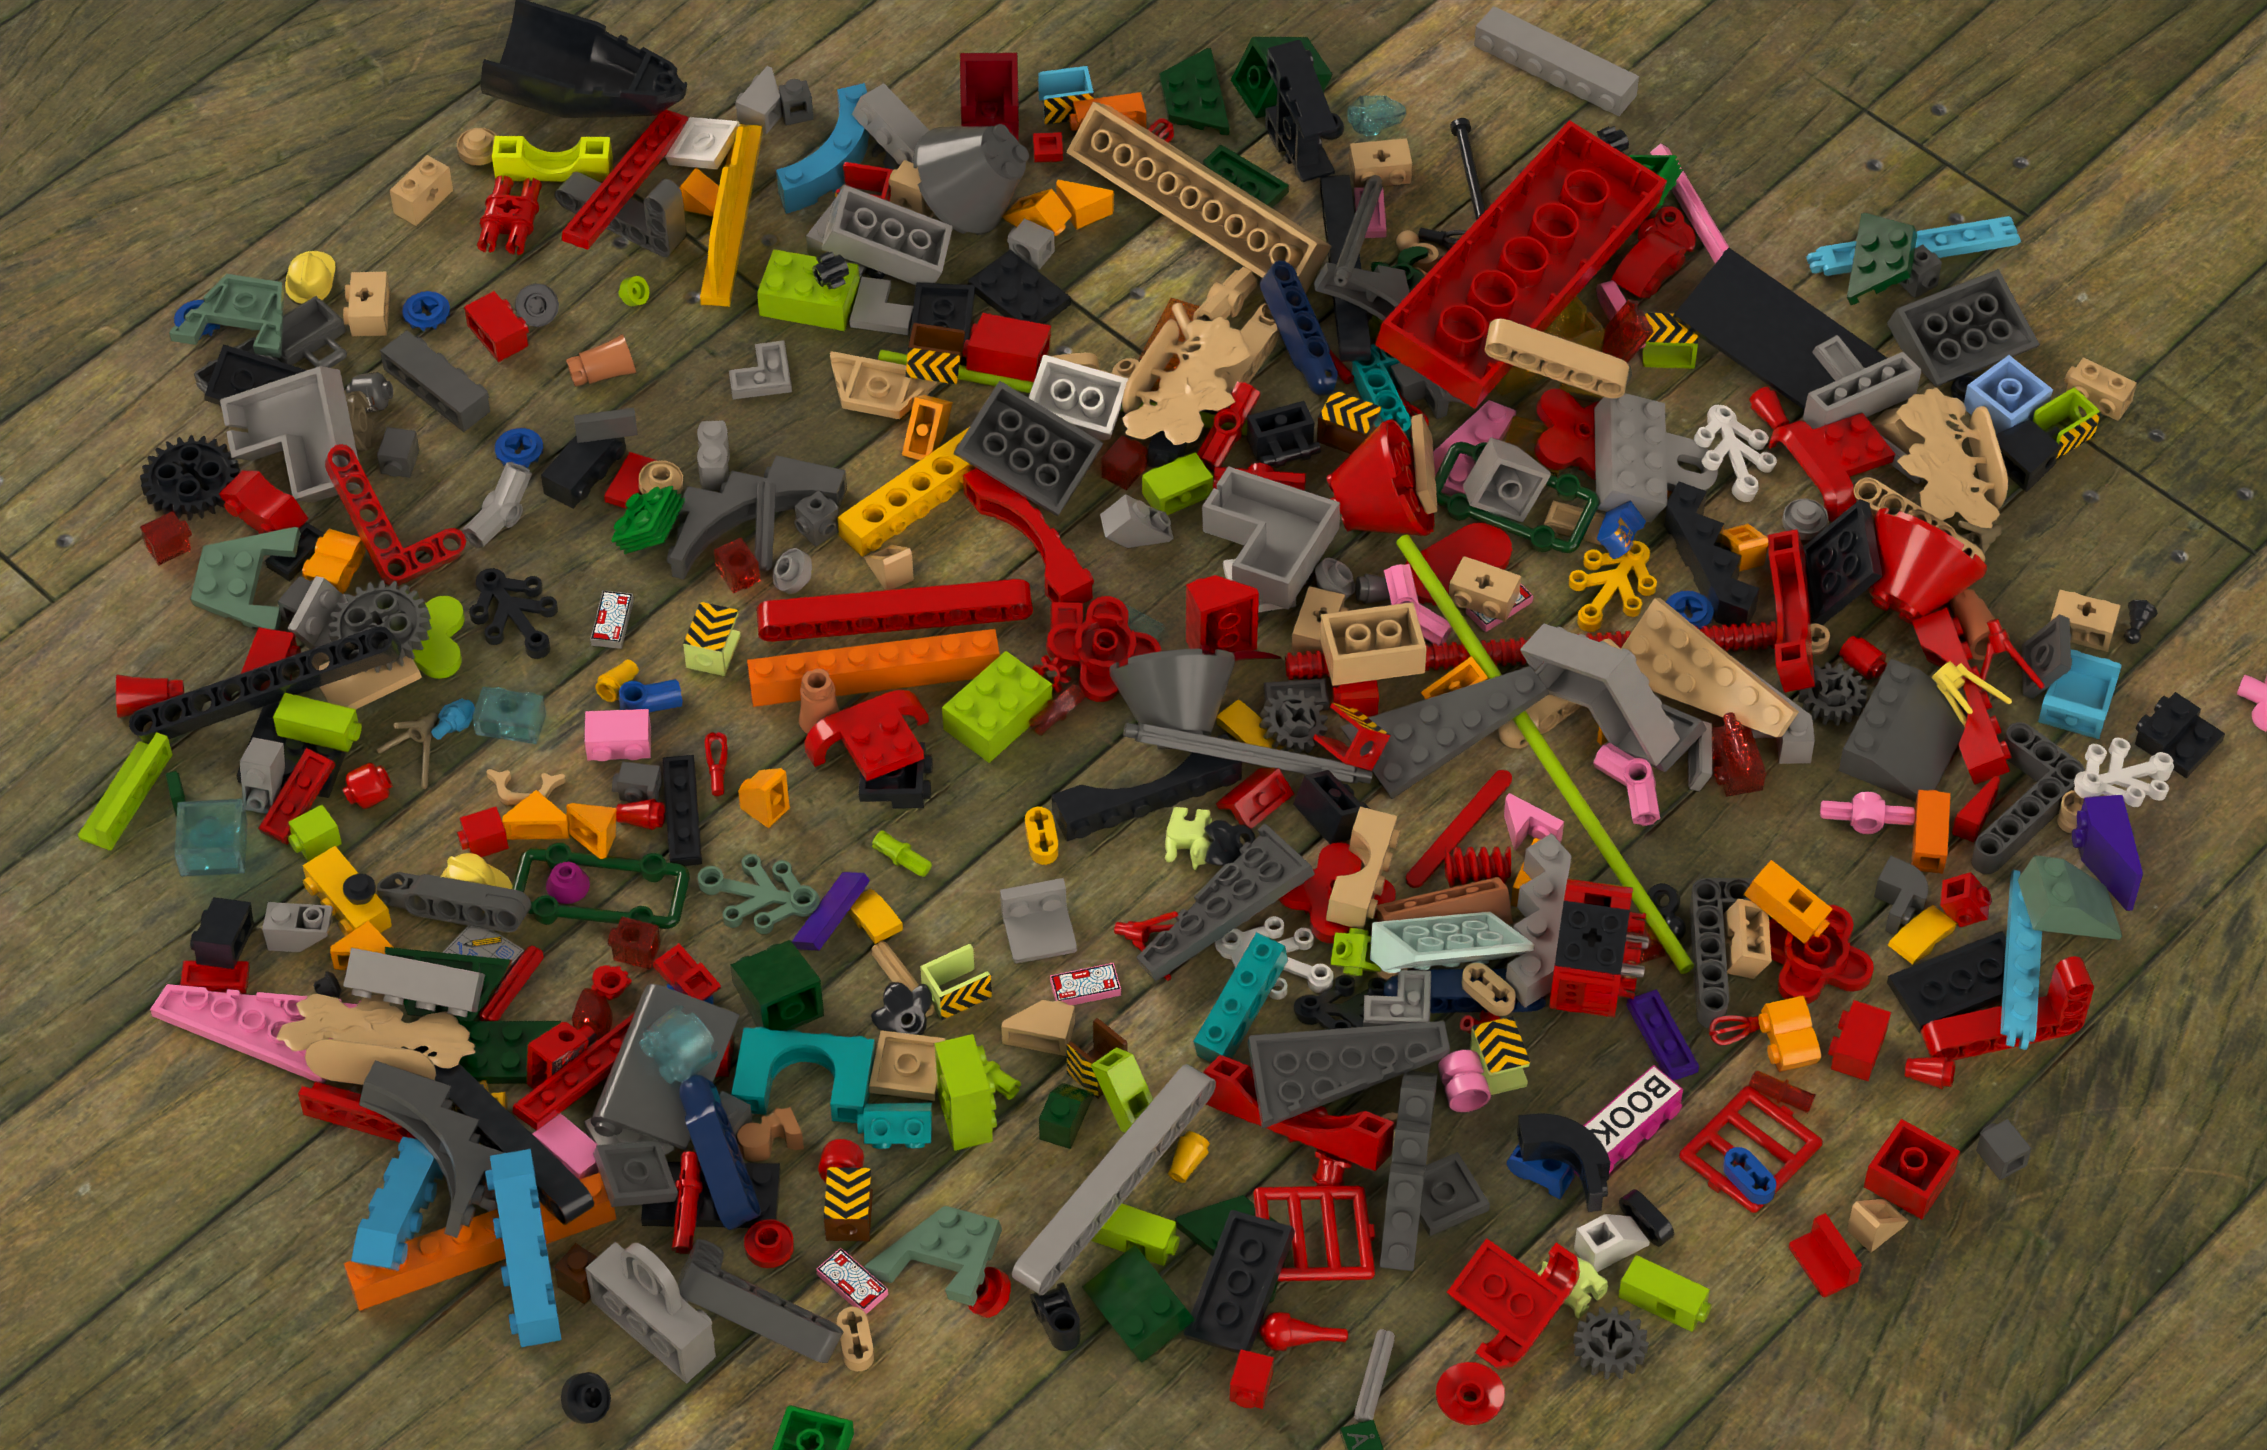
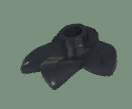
M1224 820L1211 822L1204 828L1207 835L1213 840L1207 850L1205 862L1216 866L1233 863L1241 855L1239 849L1243 844L1240 841V836L1244 839L1245 843L1249 842L1252 844L1256 839L1255 834L1245 825L1232 826Z
M889 983L883 995L885 1006L871 1014L873 1023L880 1031L922 1035L927 1026L925 1014L932 1005V994L926 984H921L911 992L902 983ZM913 1018V1021L909 1025H906L908 1020Z

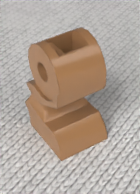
M791 1107L785 1109L776 1108L772 1114L762 1117L761 1124L747 1123L738 1130L737 1138L742 1158L752 1162L767 1160L771 1157L772 1143L774 1138L777 1137L785 1139L787 1148L793 1150L804 1149L802 1132Z

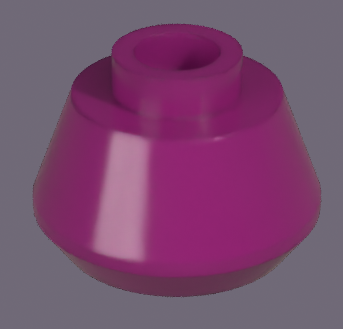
M563 862L556 865L546 881L548 895L554 897L558 903L571 904L581 900L586 896L590 888L588 875L572 862Z

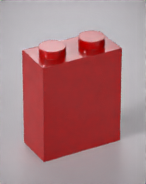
M982 313L978 324L974 323L972 326L970 340L966 339L964 343L963 357L967 358L966 370L1034 382L1043 355H1048L1050 351L1052 326Z

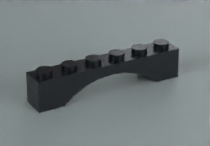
M1227 733L1216 737L1230 740ZM1192 752L1179 767L1166 776L1147 784L1120 789L1095 788L1081 784L1052 794V814L1067 842L1076 838H1085L1091 833L1104 828H1113L1121 822L1135 817H1144L1149 812L1164 807H1172L1178 802L1192 797L1203 796L1207 792L1220 787L1231 786L1237 781L1242 780V762Z

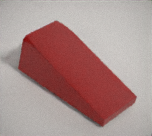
M1994 776L1957 814L1952 831L1953 835L1971 842L1976 841L1997 798L2000 777Z

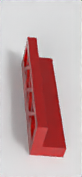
M317 1081L314 1082L312 1088L302 1086L298 1093L303 1115L399 1143L402 1137L417 1139L404 1127L389 1118L360 1106L361 1094Z

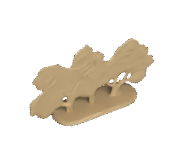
M1221 316L1212 321L1197 319L1191 321L1186 326V334L1189 339L1176 345L1179 339V327L1175 320H1168L1126 383L1122 399V408L1124 413H1126L1122 420L1124 426L1128 428L1125 432L1126 435L1144 440L1160 431H1165L1166 438L1173 445L1196 441L1204 426V423L1201 421L1200 411L1205 409L1219 411L1235 403L1232 395L1226 392L1228 386L1225 379L1216 377L1215 371L1222 367L1237 365L1251 355L1248 345L1243 342L1244 337L1240 330L1230 328V322ZM1194 337L1200 338L1198 341H1191ZM1188 345H1201V348L1197 351H1182L1183 348L1188 349ZM1173 354H1177L1180 360L1178 367L1174 371H1163ZM1182 355H1188V360L1183 359ZM1160 376V388L1157 391H1150ZM1150 399L1156 401L1157 405H1151L1149 403Z
M1938 388L1927 389L1925 395L1913 394L1912 397L1908 398L1907 404H1903L1896 413L1908 428L1925 437V443H1914L1909 449L1910 454L1903 455L1897 462L1910 475L1918 476L1928 481L1924 489L1919 492L1922 509L1940 521L1951 518L1955 512H1958L1968 523L1980 528H1992V522L1997 520L2000 515L1998 509L2001 508L2006 499L2008 477L1988 409L1985 406L1977 407L1972 413L1969 427H1967L1960 420L1965 415L1966 407L1958 398L1944 396ZM1949 414L1956 415L1957 420L1949 417ZM1949 420L1959 425L1957 426L1958 429H1962L1963 432L1951 429L1947 426L1946 421ZM1955 434L1962 436L1958 440L1954 438ZM1966 437H1969L1973 457L1968 456L1963 451L1962 442ZM1975 465H1976V468H1977V471H1978V475H1979L1980 480L1977 479V478H1975L1974 475H1973V473H1974V471H1975ZM1971 487H1979V491L1972 492Z
M312 994L307 999L296 1003L300 1015L304 1016L305 1019L282 1025L276 1038L279 1041H285L286 1046L292 1051L306 1050L305 1060L307 1066L319 1077L331 1081L364 1085V1081L375 1060L435 1080L436 1070L434 1065L440 1068H452L459 1064L462 1056L472 1055L476 1052L474 1050L475 1045L468 1041L470 1032L465 1026L460 1025L458 1019L452 1014H447L446 1011L427 1014L415 1022L404 1023L401 1020L403 1012L396 1006H390V1002L383 1001L384 994L371 995V999L362 998L361 1002L354 1008H348L338 998ZM420 1046H427L429 1048L423 1054L414 1050ZM431 1052H437L435 1057L428 1056Z

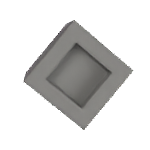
M1025 218L1008 235L1009 250H1012L1037 270H1040L1055 252L1054 232Z

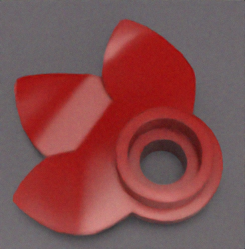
M1666 206L1659 209L1654 218L1645 220L1639 227V241L1653 232H1660L1688 248V252H1693L1696 242L1695 232L1692 227L1684 222L1682 212L1675 207ZM1672 217L1675 220L1673 222H1667L1664 218Z

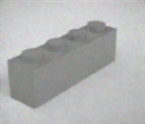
M884 83L862 95L852 112V115L859 124L876 139L899 165L904 160L913 163L916 144L925 133L930 131Z
M1904 352L1896 354L1808 393L1803 420L1812 429L1860 413L1869 417L1916 394L1922 370Z
M351 948L343 986L353 988L351 995L371 999L372 992L384 994L383 1001L403 1005L404 999L416 1001V1008L435 1011L436 1005L448 1007L447 1014L467 1017L468 1011L475 1013L478 1011L485 974Z

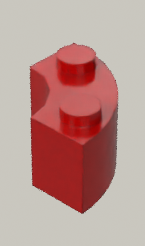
M1653 232L1640 240L1618 266L1611 280L1638 297L1650 299L1660 288L1661 282L1683 266L1686 259L1685 253L1688 248L1660 232Z
M241 471L219 493L225 502L224 507L227 512L234 517L238 516L250 527L258 531L259 534L292 527L300 528L309 519L293 495L285 494L275 488L265 479L260 471Z

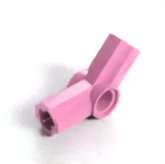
M1410 564L1391 566L1384 570L1391 605L1413 602L1423 638L1431 643H1437L1438 646L1446 642L1451 634L1452 627L1446 619L1419 604Z
M1611 743L1603 745L1597 752L1593 762L1594 767L1627 787L1633 824L1642 826L1654 824L1660 819V812L1656 794V781L1650 763L1643 758H1634ZM1637 776H1645L1641 780H1634Z

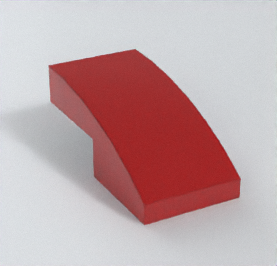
M680 943L653 963V967L677 992L704 1001L721 989L720 983L701 962L697 964Z

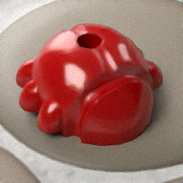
M604 965L596 968L593 972L592 980L594 985H592L591 989L593 992H598L599 997L612 1000L622 995L626 988L631 985L632 980L627 978L628 972L622 971L620 966L610 967L609 965Z

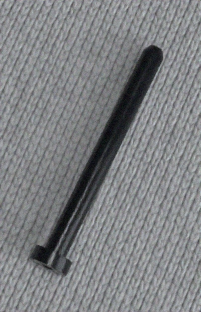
M1458 118L1451 122L1450 128L1452 134L1457 136L1477 220L1486 209L1468 133L1471 131V125L1468 119Z

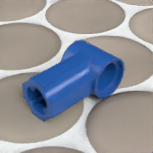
M674 679L644 685L638 681H628L619 689L620 710L649 709V712L681 707L682 696L679 682Z

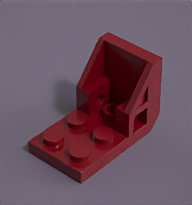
M960 53L961 126H996L1003 124L1019 142L1018 53Z

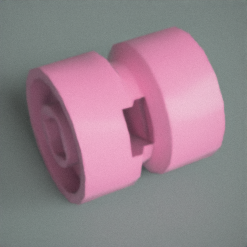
M1460 1050L1450 1053L1441 1059L1438 1069L1442 1083L1445 1086L1449 1106L1452 1110L1456 1112H1470L1483 1107L1489 1102L1491 1093L1486 1078L1481 1075L1484 1070L1477 1052Z

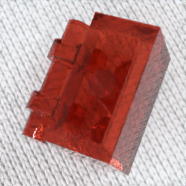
M1726 713L1723 716L1725 725L1712 728V760H1714L1716 765V782L1718 785L1723 786L1726 797L1763 791L1766 770L1750 727L1744 726L1740 721H1737L1735 713Z

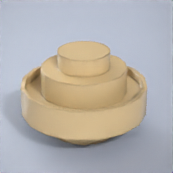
M473 128L465 131L457 140V152L460 159L470 165H484L492 162L494 137L497 135L486 128Z
M654 461L641 469L639 473V489L642 495L655 487L661 489L668 486H673V490H677V494L681 493L683 489V474L675 464L668 461Z

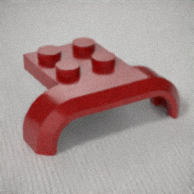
M1863 413L1812 429L1804 421H1796L1780 426L1773 431L1768 445L1769 448H1773L1780 441L1787 447L1820 490L1824 500V508L1828 514V521L1831 522L1835 521L1856 503L1854 486L1850 477L1892 463L1895 457L1894 451Z
M907 690L886 692L820 719L806 736L804 743L805 752L813 766L816 767L826 762L825 756L830 746L838 740H842L865 780L869 781L925 759L924 750L907 725L903 715L913 716L918 726L928 723L929 717L914 693Z
M1486 1238L1446 1292L1452 1299L1499 1331L1489 1343L1485 1344L1482 1342L1475 1351L1479 1357L1498 1370L1513 1367L1526 1355L1568 1298L1579 1279L1580 1268L1577 1256L1557 1242L1549 1251V1262L1540 1276Z

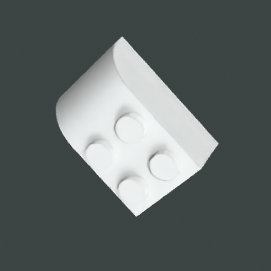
M1043 355L1029 399L1099 440H1108L1111 438L1122 406L1123 393L1128 378Z

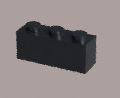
M575 436L541 474L544 494L574 509L581 500H585L588 497L591 488L597 481L602 480L606 476L611 465L616 460L622 458L626 451L625 438L620 437L577 443V436Z

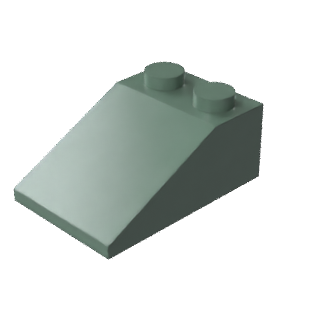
M2033 856L2018 879L2033 930L2120 940L2122 933L2107 887L2062 858Z

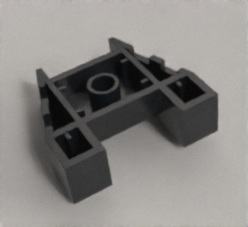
M1296 40L1267 48V69L1277 87V105L1266 108L1265 128L1278 152H1286L1284 155L1285 161L1288 164L1293 163L1295 174L1302 182L1335 174V170L1322 147L1320 135L1335 132L1337 127L1313 67L1312 54L1309 49L1305 50L1301 40Z

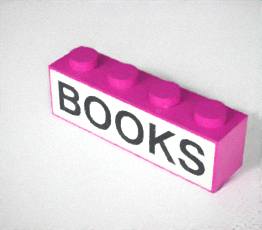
M1655 1065L1649 1068L1584 1125L1596 1135L1605 1147L1610 1159L1609 1174L1613 1170L1615 1163L1621 1158L1627 1159L1630 1157L1639 1142L1644 1138L1650 1139L1657 1132L1663 1121L1667 1118L1669 1120L1673 1119L1682 1108L1683 1089Z

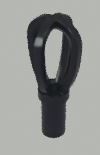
M1421 227L1418 237L1422 240L1438 243L1450 250L1452 245L1449 243L1455 244L1459 240L1450 236L1464 235L1466 230L1440 232Z

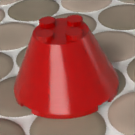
M1393 419L1383 421L1333 473L1326 476L1328 485L1334 493V497L1330 499L1340 502V514L1342 515L1344 527L1348 532L1358 530L1428 536L1435 529L1434 513H1425L1416 494L1413 448L1402 428Z
M1881 508L1877 511L1874 518V531L1883 577L1869 587V592L1874 597L1871 602L1878 608L1885 611L1891 608L1900 613L1899 617L1903 621L1913 625V620L1935 612L1986 574L1987 566L1977 554H1974L1973 558L1963 552L1964 544L1946 532L1901 511L1896 516L1889 515L1888 508Z

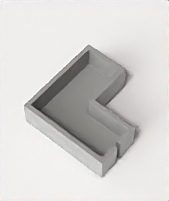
M319 366L220 400L225 426L242 429L248 428V433L234 430L226 432L231 458L253 461L283 451L291 491L295 500L314 503L338 495L325 468V460L330 449L339 444L347 445L354 451L358 459L339 369ZM337 455L332 458L333 463L338 467L348 465L347 459L343 456ZM351 482L346 485L348 491L360 488V485Z
M1228 466L1217 483V489L1214 488L1202 506L1203 532L1244 545L1232 564V580L1257 588L1259 600L1289 610L1340 528V502Z
M1543 624L1520 649L1529 666L1533 670H1537L1535 673L1546 686L1549 694L1588 707L1608 742L1634 758L1646 759L1650 764L1657 766L1679 742L1680 738L1674 729V722L1666 716L1661 707V700L1652 692L1648 685L1649 679L1640 671L1636 664V657L1625 648L1618 649L1604 641L1598 642L1589 639L1583 634L1577 635L1568 632L1562 627L1556 628L1547 624Z

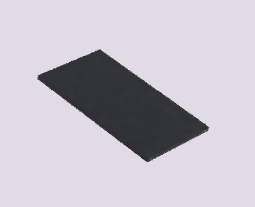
M1731 248L1723 252L1720 259L1679 309L1674 312L1672 317L1803 410H1805L1808 393L1835 382L1812 353L1816 346L1838 335L1864 368L1887 359L1885 355Z

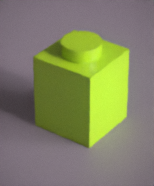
M323 805L289 821L291 835L288 836V840L296 853L302 852L308 862L333 846L337 847L342 844L338 826Z

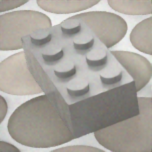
M843 185L832 204L821 249L833 252L835 255L840 254L843 258L916 285V282L935 283L943 271L953 226L850 186Z

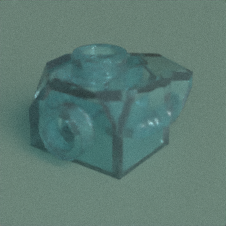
M1359 96L1347 110V118L1353 129L1365 136L1377 135L1380 133V130L1400 124L1406 116V108L1401 103L1391 100L1387 96Z

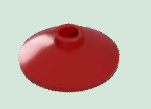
M1463 1362L1449 1367L1440 1376L1436 1386V1400L1441 1411L1451 1420L1464 1425H1479L1492 1420L1500 1412L1505 1400V1389L1501 1378L1491 1368L1476 1362ZM1467 1396H1471L1475 1398L1476 1401L1469 1402L1464 1400V1398Z

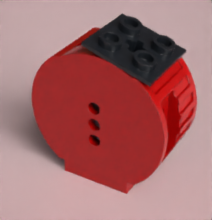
M1567 878L1554 965L1550 1009L1615 1018L1618 996L1634 999L1635 993L1627 991L1635 992L1637 978L1621 977V975L1644 976L1645 967L1639 965L1640 949L1648 947L1649 938L1627 934V931L1643 934L1645 921L1636 919H1646V913L1630 912L1633 887Z

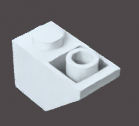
M1604 1214L1577 1228L1574 1250L1582 1260L1592 1264L1596 1271L1599 1272L1649 1246L1650 1242L1631 1216Z

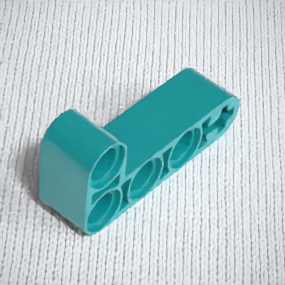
M1372 344L1370 361L1352 362L1353 381L1362 400L1381 407V412L1374 423L1375 426L1378 427L1383 421L1393 419L1402 428L1410 442L1411 418L1390 378L1391 366L1400 362L1375 344Z

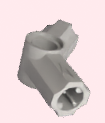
M506 462L496 489L486 496L482 504V510L462 529L463 534L471 545L476 548L484 547L504 526L510 528L518 522L523 511L520 501L532 475L528 468L513 462Z

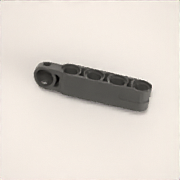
M396 872L386 876L376 887L377 895L385 905L406 909L412 915L503 932L516 931L532 905L529 897L518 890L428 874L414 875ZM395 879L401 880L402 885L397 884Z

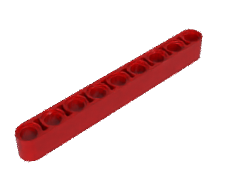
M1022 579L769 600L760 603L757 606L756 613L759 637L767 642L1018 621L1030 617L1033 613L1029 583Z

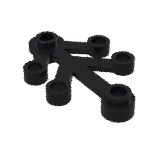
M495 568L481 571L476 577V587L481 593L477 604L470 607L469 613L470 619L474 624H484L489 619L488 608L492 598L495 597L499 605L493 622L484 631L487 643L498 645L503 642V631L509 616L525 637L524 643L527 655L534 659L546 657L551 649L549 637L542 631L535 630L522 611L538 613L544 617H553L558 612L556 599L546 596L537 601L512 597L507 593V591L524 592L529 597H537L543 591L541 579L537 576H529L524 581L506 578L501 570ZM531 585L537 586L535 588H529V586ZM547 605L552 606L551 608H544ZM478 612H482V613H483L482 615H479V616L475 615V614L478 613ZM492 633H499L496 636H490Z
M1341 975L1336 978L1335 987L1319 996L1305 995L1299 997L1294 1003V1012L1300 1022L1307 1025L1319 1023L1326 1030L1351 1028V1026L1353 1028L1363 1027L1364 995L1383 996L1386 980L1378 977L1372 978L1368 982V989L1342 1004H1334L1333 1002L1340 997L1351 996L1355 991L1354 978L1349 975ZM1331 1016H1339L1343 1020L1335 1021Z

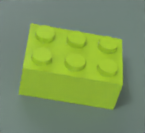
M773 249L757 291L759 316L845 331L860 285L859 265L847 263L849 275L843 277L846 284L835 289H828L827 285L821 287L814 277L812 267L818 264L816 257Z
M1005 651L942 707L943 730L990 763L1053 706L1052 683Z
M973 1034L934 1043L938 1099L954 1151L993 1142L992 1128L997 1127L994 1113L996 1103L993 1095L996 1091L992 1074L986 1073L984 1066L987 1065V1059L983 1045L977 1046Z

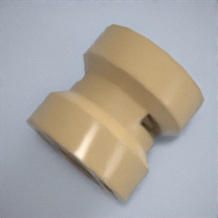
M2071 790L2063 796L2057 818L2059 827L2072 834L2073 829L2077 828V811H2081L2084 801L2083 798L2077 795L2075 790Z

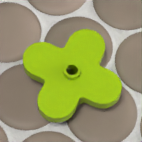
M438 596L425 603L431 617L429 621L432 628L427 631L429 640L421 641L423 650L413 649L412 651L415 656L413 661L419 670L431 678L442 679L455 674L462 664L460 648L450 637L462 628L465 616L463 607L457 599L450 596Z

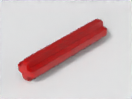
M531 945L525 950L480 1011V1021L499 1020L544 959L543 951L540 948Z

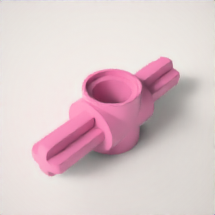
M1861 792L1855 795L1854 798L1852 797L1851 803L1822 801L1820 816L1823 819L1850 821V826H1853L1855 831L1862 834H1874L1883 828L1884 823L1913 825L1915 810L1912 807L1885 805V800H1882L1881 796L1877 793Z

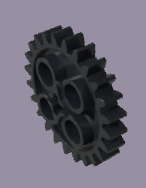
M190 435L188 442H183L178 437L176 445H172L167 441L166 450L156 448L157 457H147L149 465L142 466L144 474L140 475L143 495L146 496L148 505L153 504L154 511L157 512L162 509L164 517L174 512L176 520H179L182 514H186L188 521H191L193 514L196 513L203 519L204 511L208 510L210 513L216 514V505L225 508V502L219 493L240 473L238 460L231 458L227 445L218 446L217 439L207 443L205 436H202L198 442L194 440L193 435Z

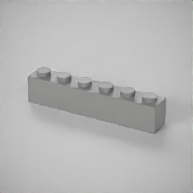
M1495 6L1476 25L1475 47L1527 71L1531 75L1537 76L1556 87L1566 90L1605 111L1620 116L1637 96L1638 75Z

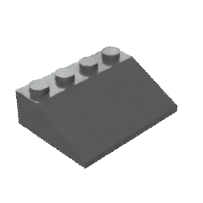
M1999 269L1899 307L1887 323L1900 349L1922 370V373L1935 387L1994 365L2008 355L2014 357L2040 345Z
M999 380L953 454L1058 517L1095 461L1103 443Z
M1891 658L1843 748L1839 771L1916 802L1918 790H1936L1958 747L1965 727L1944 694L1938 689V684L1920 669ZM1958 703V705H1959L1960 708L1962 709L1963 713H1964L1965 716L1967 717V712H1966V711L1964 710V708Z

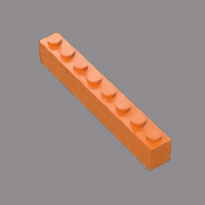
M989 629L749 659L747 664L753 707L801 701L800 687L803 675L807 671H813L817 668L824 669L829 673V677L835 686V695L843 696L971 680L996 660L1000 653L996 630Z
M600 1173L580 1179L590 1192L594 1200V1207L570 1223L563 1225L540 1203L546 1244L616 1220L615 1207H611ZM498 1209L473 1217L469 1227L463 1225L458 1238L444 1234L446 1229L444 1227L405 1241L404 1243L408 1245V1253L404 1264H400L399 1271L362 1265L352 1261L344 1263L348 1282L359 1311L506 1259L503 1238L496 1239L493 1219L499 1218Z

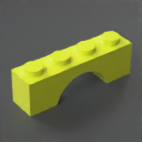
M524 136L494 137L492 161L495 179L498 176H502V181H504V177L508 176L513 181H524L527 178L533 181V178L539 181L565 182L573 172H579L598 182H603L612 171L613 155L610 137H581L577 145L562 152L540 150L532 146Z

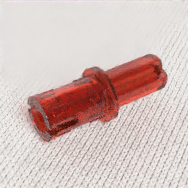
M1072 685L1055 700L1050 699L1047 702L1048 706L1029 720L1031 728L1035 725L1038 726L1033 731L1042 736L1059 720L1064 721L1067 718L1066 714L1085 699L1083 690L1077 685Z
M1755 1071L1749 1082L1750 1087L1776 1099L1777 1104L1783 1102L1804 1111L1806 1114L1809 1113L1816 1096L1814 1093L1812 1094L1789 1084L1788 1079L1784 1082L1760 1071Z

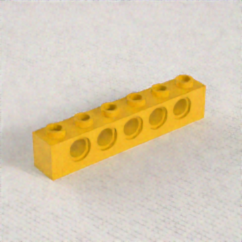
M970 427L837 517L839 536L861 557H864L869 552L879 549L885 541L894 535L902 533L907 526L917 519L925 517L930 510L940 503L947 502L953 494L963 488V475L976 469L973 465L953 454Z

